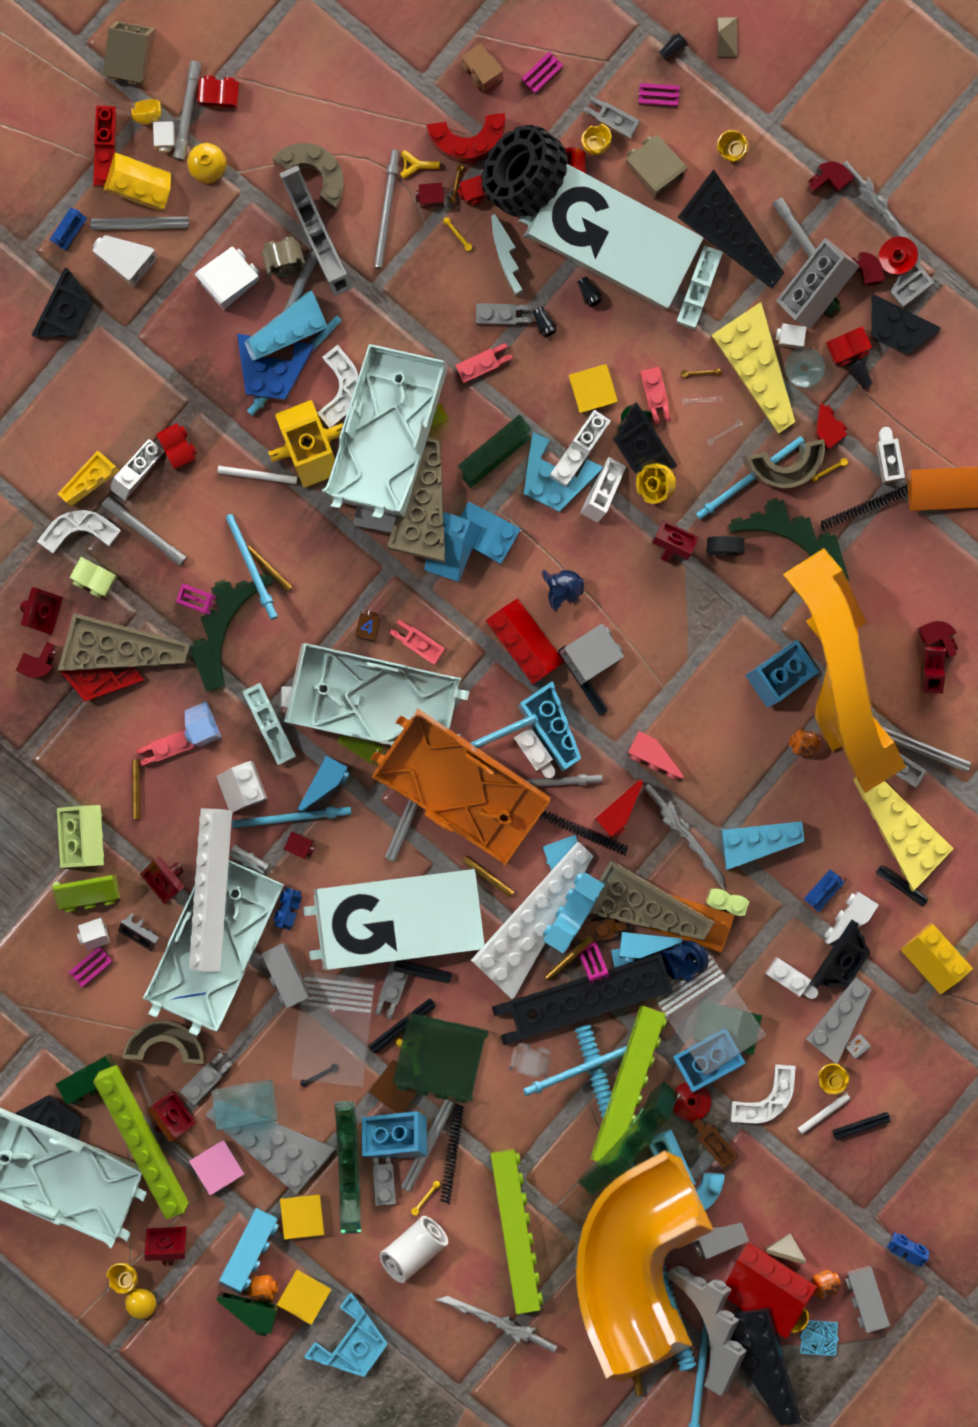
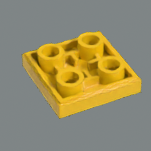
M607 364L568 375L579 413L618 403Z
M320 1194L280 1198L284 1239L324 1235Z
M297 1269L277 1306L312 1325L332 1289Z

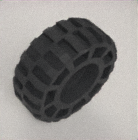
M525 125L516 127L515 130L507 132L502 139H499L495 147L489 152L481 175L483 181L482 188L486 198L510 216L523 217L537 213L539 209L547 206L548 202L556 196L558 189L564 182L563 179L567 173L566 165L568 164L565 147L557 138L540 126Z

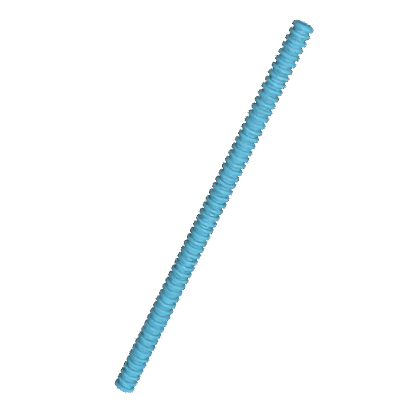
M589 1024L574 1030L578 1034L576 1036L577 1039L580 1040L578 1044L581 1045L580 1050L583 1051L582 1057H585L584 1063L601 1056L598 1055L599 1049H596L598 1045L594 1042L596 1039L592 1036L594 1032L591 1031L590 1028L592 1026ZM602 1065L590 1069L587 1073L591 1076L589 1078L590 1081L593 1082L591 1086L594 1087L593 1092L596 1093L595 1099H598L597 1105H600L599 1111H602L600 1115L604 1117L612 1091H609L611 1087L607 1084L609 1081L605 1078L607 1074L604 1073L605 1068ZM623 1145L621 1150L623 1157L620 1165H618L619 1168H617L620 1171L619 1176L635 1166L631 1162L633 1158L630 1157L631 1152L628 1151L629 1145ZM663 1265V1279L672 1308L677 1309V1312H679V1308L676 1307L678 1305L675 1302L676 1297L673 1296L674 1290H671L672 1284H669L670 1279L667 1278L668 1272L665 1271L666 1266ZM689 1348L675 1355L678 1358L677 1364L680 1365V1371H687L696 1366V1362H693L695 1358L691 1355L693 1352Z

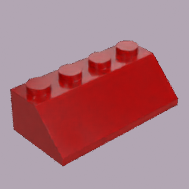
M518 598L485 620L532 686L564 663V660Z

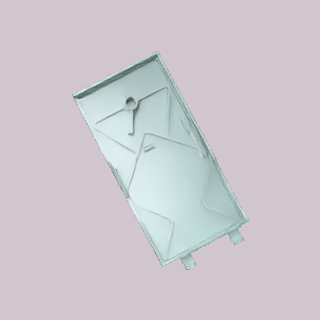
M301 643L284 722L392 746L404 729L401 725L395 723L400 715L410 720L418 708L450 729L456 698L468 700L469 691L458 689L461 681L459 677Z

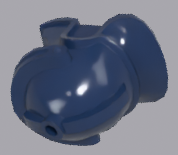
M545 569L541 571L542 577L550 589L548 599L554 612H557V609L561 607L564 600H567L569 604L573 603L574 606L581 601L579 596L584 592V582L576 572L561 570L559 573L551 575Z
M685 940L683 941L684 945L680 943L672 950H663L661 955L666 971L674 980L681 977L684 981L691 982L696 973H703L709 965L707 950L694 941Z

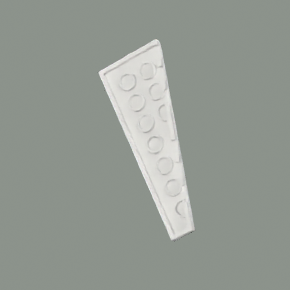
M579 842L571 848L471 959L510 999L516 996L545 942L543 940L546 936L543 933L548 924L552 926L558 918L555 916L560 906L564 907L568 901L565 899L571 888L574 890L576 886L573 883L579 873L583 874L593 858V855Z

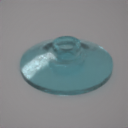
M799 348L793 351L786 360V375L796 386L811 387L817 384L824 375V360L814 349ZM802 365H806L808 367L807 372L801 371Z

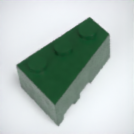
M111 1054L100 1058L55 1084L66 1105L72 1103L74 1106L83 1101L82 1096L90 1093L92 1096L99 1092L94 1080L100 1071L116 1065Z

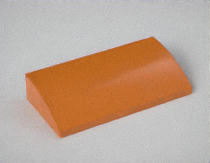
M978 467L913 469L907 471L909 511L978 508Z
M671 895L715 922L705 940L646 927V929L664 935L682 938L683 941H694L700 946L722 953L735 915Z

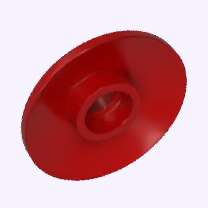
M897 236L890 238L882 245L879 251V261L882 268L893 275L909 272L918 260V249L915 243L907 237ZM898 256H903L902 260H896Z
M684 1082L673 1091L671 1106L679 1118L685 1121H694L697 1118L702 1119L708 1113L711 1106V1097L706 1087L692 1093L687 1082ZM690 1098L695 1099V1104L692 1106L688 1104Z

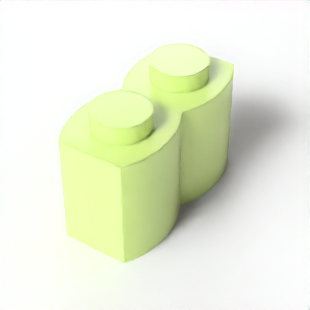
M80 557L70 576L74 580L72 584L81 589L84 586L91 589L90 594L98 598L108 596L118 577L83 557Z
M715 888L709 889L705 902L712 908L725 909L730 914L744 916L749 905V901L739 895H729L726 891Z

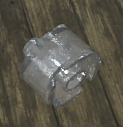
M523 1043L513 1046L508 1071H512L515 1068V1073L534 1078L543 1075L542 1079L546 1080L552 1060L550 1050L544 1048L532 1050L530 1049L531 1045Z

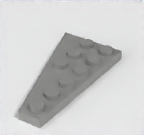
M220 1099L206 1114L207 1117L295 1194L298 1193L336 1149L333 1146L305 1136L295 1130L262 1118Z

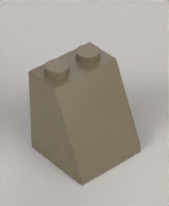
M117 21L109 27L103 75L108 76L110 80L119 81L120 79H125L130 84L142 83L146 76L155 29Z
M658 135L653 138L649 136L642 142L643 146L638 150L636 148L632 149L626 155L625 161L626 165L654 200L685 177L688 169Z

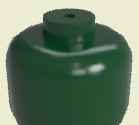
M835 297L823 313L827 317H835L841 311L840 300Z

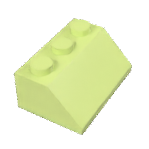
M101 805L57 808L60 868L104 865Z

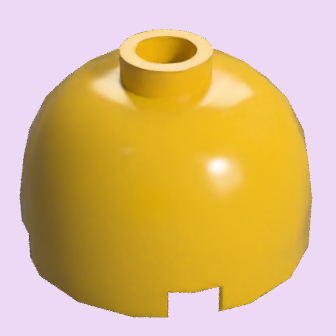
M199 144L188 155V171L200 183H214L225 174L227 167L226 157L222 150L214 144Z
M661 464L644 466V469L638 473L636 478L638 494L642 495L644 501L650 504L662 503L670 499L676 490L677 484L673 471Z

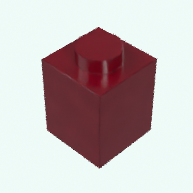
M442 182L418 184L419 190L415 191L416 203L420 202L421 208L444 206Z
M291 831L283 850L306 859L307 856H312L316 846L313 845V840Z

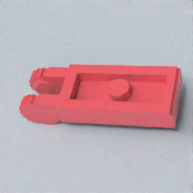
M504 343L494 349L486 350L456 364L455 367L463 384L499 368L500 365L512 360V355H506L497 361L494 355L508 348L507 344Z
M660 367L640 371L649 411L651 410L654 425L659 424V417L656 409L663 408L666 422L671 421Z
M399 619L397 621L398 626L406 629L409 633L405 638L395 630H391L390 634L435 666L446 649L416 628L410 627Z
M187 729L137 749V754H143L151 749L154 753V757L143 759L140 762L141 766L155 761L159 762L195 748L186 739L184 731Z

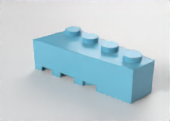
M306 292L301 298L244 342L252 360L259 359L328 328L313 292Z
M552 681L522 701L517 707L525 718L536 714L538 721L530 724V726L563 772L578 762L581 756Z
M802 821L721 830L725 870L804 842Z
M258 1208L255 1209L218 1285L240 1295L242 1289L247 1290L251 1279L248 1277L251 1271L256 1272L261 1262L257 1259L260 1253L265 1254L270 1244L267 1242L270 1234L274 1236L279 1226L276 1224L278 1218Z

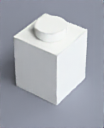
M173 121L153 122L155 149L161 153L171 152V149H175V125Z
M783 323L781 329L777 328L776 340L779 341L778 346L802 349L804 347L806 327Z
M101 918L78 926L80 931L77 934L78 940L81 945H85L87 950L111 943L106 925Z

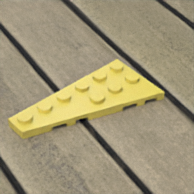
M760 302L712 334V338L779 434L794 424L795 419L762 303Z
M855 777L853 781L861 797L868 805L873 819L876 820L893 857L896 858L901 868L900 870L903 876L905 875L913 892L954 848L885 781L865 793Z

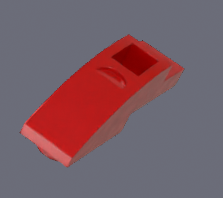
M96 106L94 187L105 186L112 160L116 153V106Z

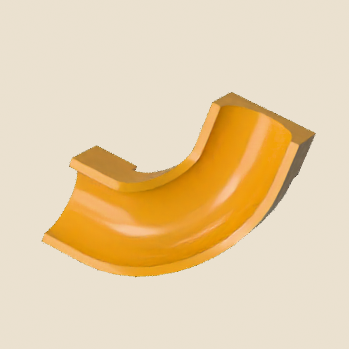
M822 549L783 575L810 610L812 617L806 623L821 641L824 648L827 667L816 704V723L831 751L843 747L861 789L867 793L906 768L894 741L872 714L857 628L867 622L843 570L827 551Z
M666 1151L630 1169L606 1187L592 1206L582 1229L576 1270L579 1304L590 1341L604 1374L609 1379L624 1382L692 1346L677 1309L672 1308L663 1279V1263L666 1255L673 1248L679 1249L714 1230L682 1159Z

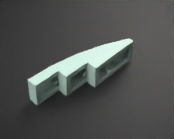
M493 214L491 222L497 256L505 278L516 297L522 293V288L514 274L519 272V268L510 255L515 251V246L497 216Z
M704 245L676 324L695 330L722 256V251Z
M261 683L242 691L277 764L279 765L296 757Z

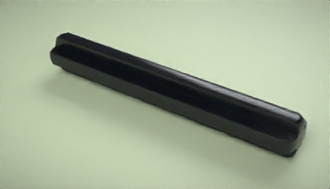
M566 645L563 646V647H561V648L558 650V653H559V655L561 656V658H562L563 660H564V658H563L562 655L560 654V651H561L564 647H566ZM564 660V663L598 715L601 716L606 713L608 708L591 682L588 680L581 685Z
M431 998L427 999L369 1044V1049L374 1054L434 1009L436 1007L434 1001Z

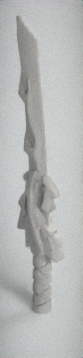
M845 161L842 165L854 176V181L860 187L858 188V191L861 193L859 198L866 202L868 207L878 211V214H882L887 220L885 224L894 229L898 236L909 238L887 209L888 200L883 199L881 195L875 194L873 182H871L870 178L868 177L866 181L863 180L850 163ZM918 250V260H917V262H918L919 265H920V264H921V253H920L919 250Z
M650 784L646 785L643 790L662 810L660 812L664 817L662 821L670 826L671 830L679 833L681 838L687 840L689 847L703 861V866L712 873L724 890L723 875L689 832V823H685L683 819L678 818L675 805L672 804L671 800L666 803Z
M449 1296L436 1299V1301L456 1308L463 1314L470 1313L479 1317L485 1323L491 1322L495 1324L497 1329L503 1330L508 1337L510 1336L517 1343H520V1340L525 1342L529 1340L555 1353L558 1347L535 1335L533 1332L536 1328H531V1326L519 1327L515 1324V1321L510 1320L509 1316L499 1318Z

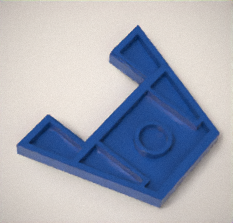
M237 334L246 395L286 401L310 358L315 345L295 342L292 361L267 357L252 360L244 343L251 336Z

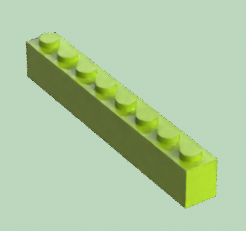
M645 1006L639 1007L590 1157L591 1160L615 1168L617 1164L620 1165L623 1153H621L622 1147L627 1144L629 1134L627 1133L629 1125L632 1126L635 1121L636 1115L633 1113L635 1107L640 1105L642 1099L640 1092L642 1087L645 1088L648 1081L646 1073L648 1068H651L653 1065L654 1057L652 1055L654 1049H658L661 1038L658 1036L660 1030H664L666 1026V1013Z
M115 1065L100 1071L94 1083L165 1219L184 1213L189 1202L118 1066Z
M515 1149L491 1152L516 1314L539 1311L540 1305H543L542 1292H537L536 1285H540L538 1272L534 1273L533 1265H537L535 1252L531 1253L530 1245H534L532 1232L528 1233L527 1225H531L529 1212H524V1205H527L526 1193H521L520 1185H524L523 1174L518 1173L517 1165H521L520 1155L515 1153Z

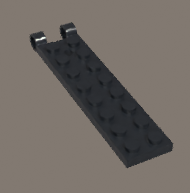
M661 953L608 969L610 977H602L600 981L598 979L594 980L595 983L592 984L588 976L492 1006L491 1009L494 1017L511 1012L517 1029L516 1031L500 1035L503 1045L673 992ZM531 1011H536L537 1017L531 1018L529 1016V1013Z

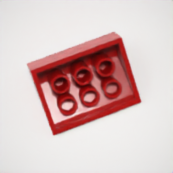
M750 1242L746 1245L725 1282L726 1286L731 1289L727 1299L744 1311L769 1307L776 1332L788 1339L819 1289L818 1286Z

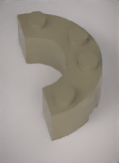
M298 143L285 147L273 157L274 164L283 171L297 165L299 169L311 168L317 171L323 178V189L320 193L321 200L335 211L338 210L344 196V178L338 161L329 151L315 144Z
M823 439L799 444L797 459L791 465L784 468L775 465L770 460L767 452L747 455L742 458L749 473L760 483L773 488H791L804 484L815 475L824 458L825 443Z
M157 1020L144 1025L130 1037L123 1052V1059L143 1060L151 1045L161 1041L174 1044L182 1054L183 1063L204 1064L205 1053L200 1039L197 1035L189 1032L190 1028L173 1020Z

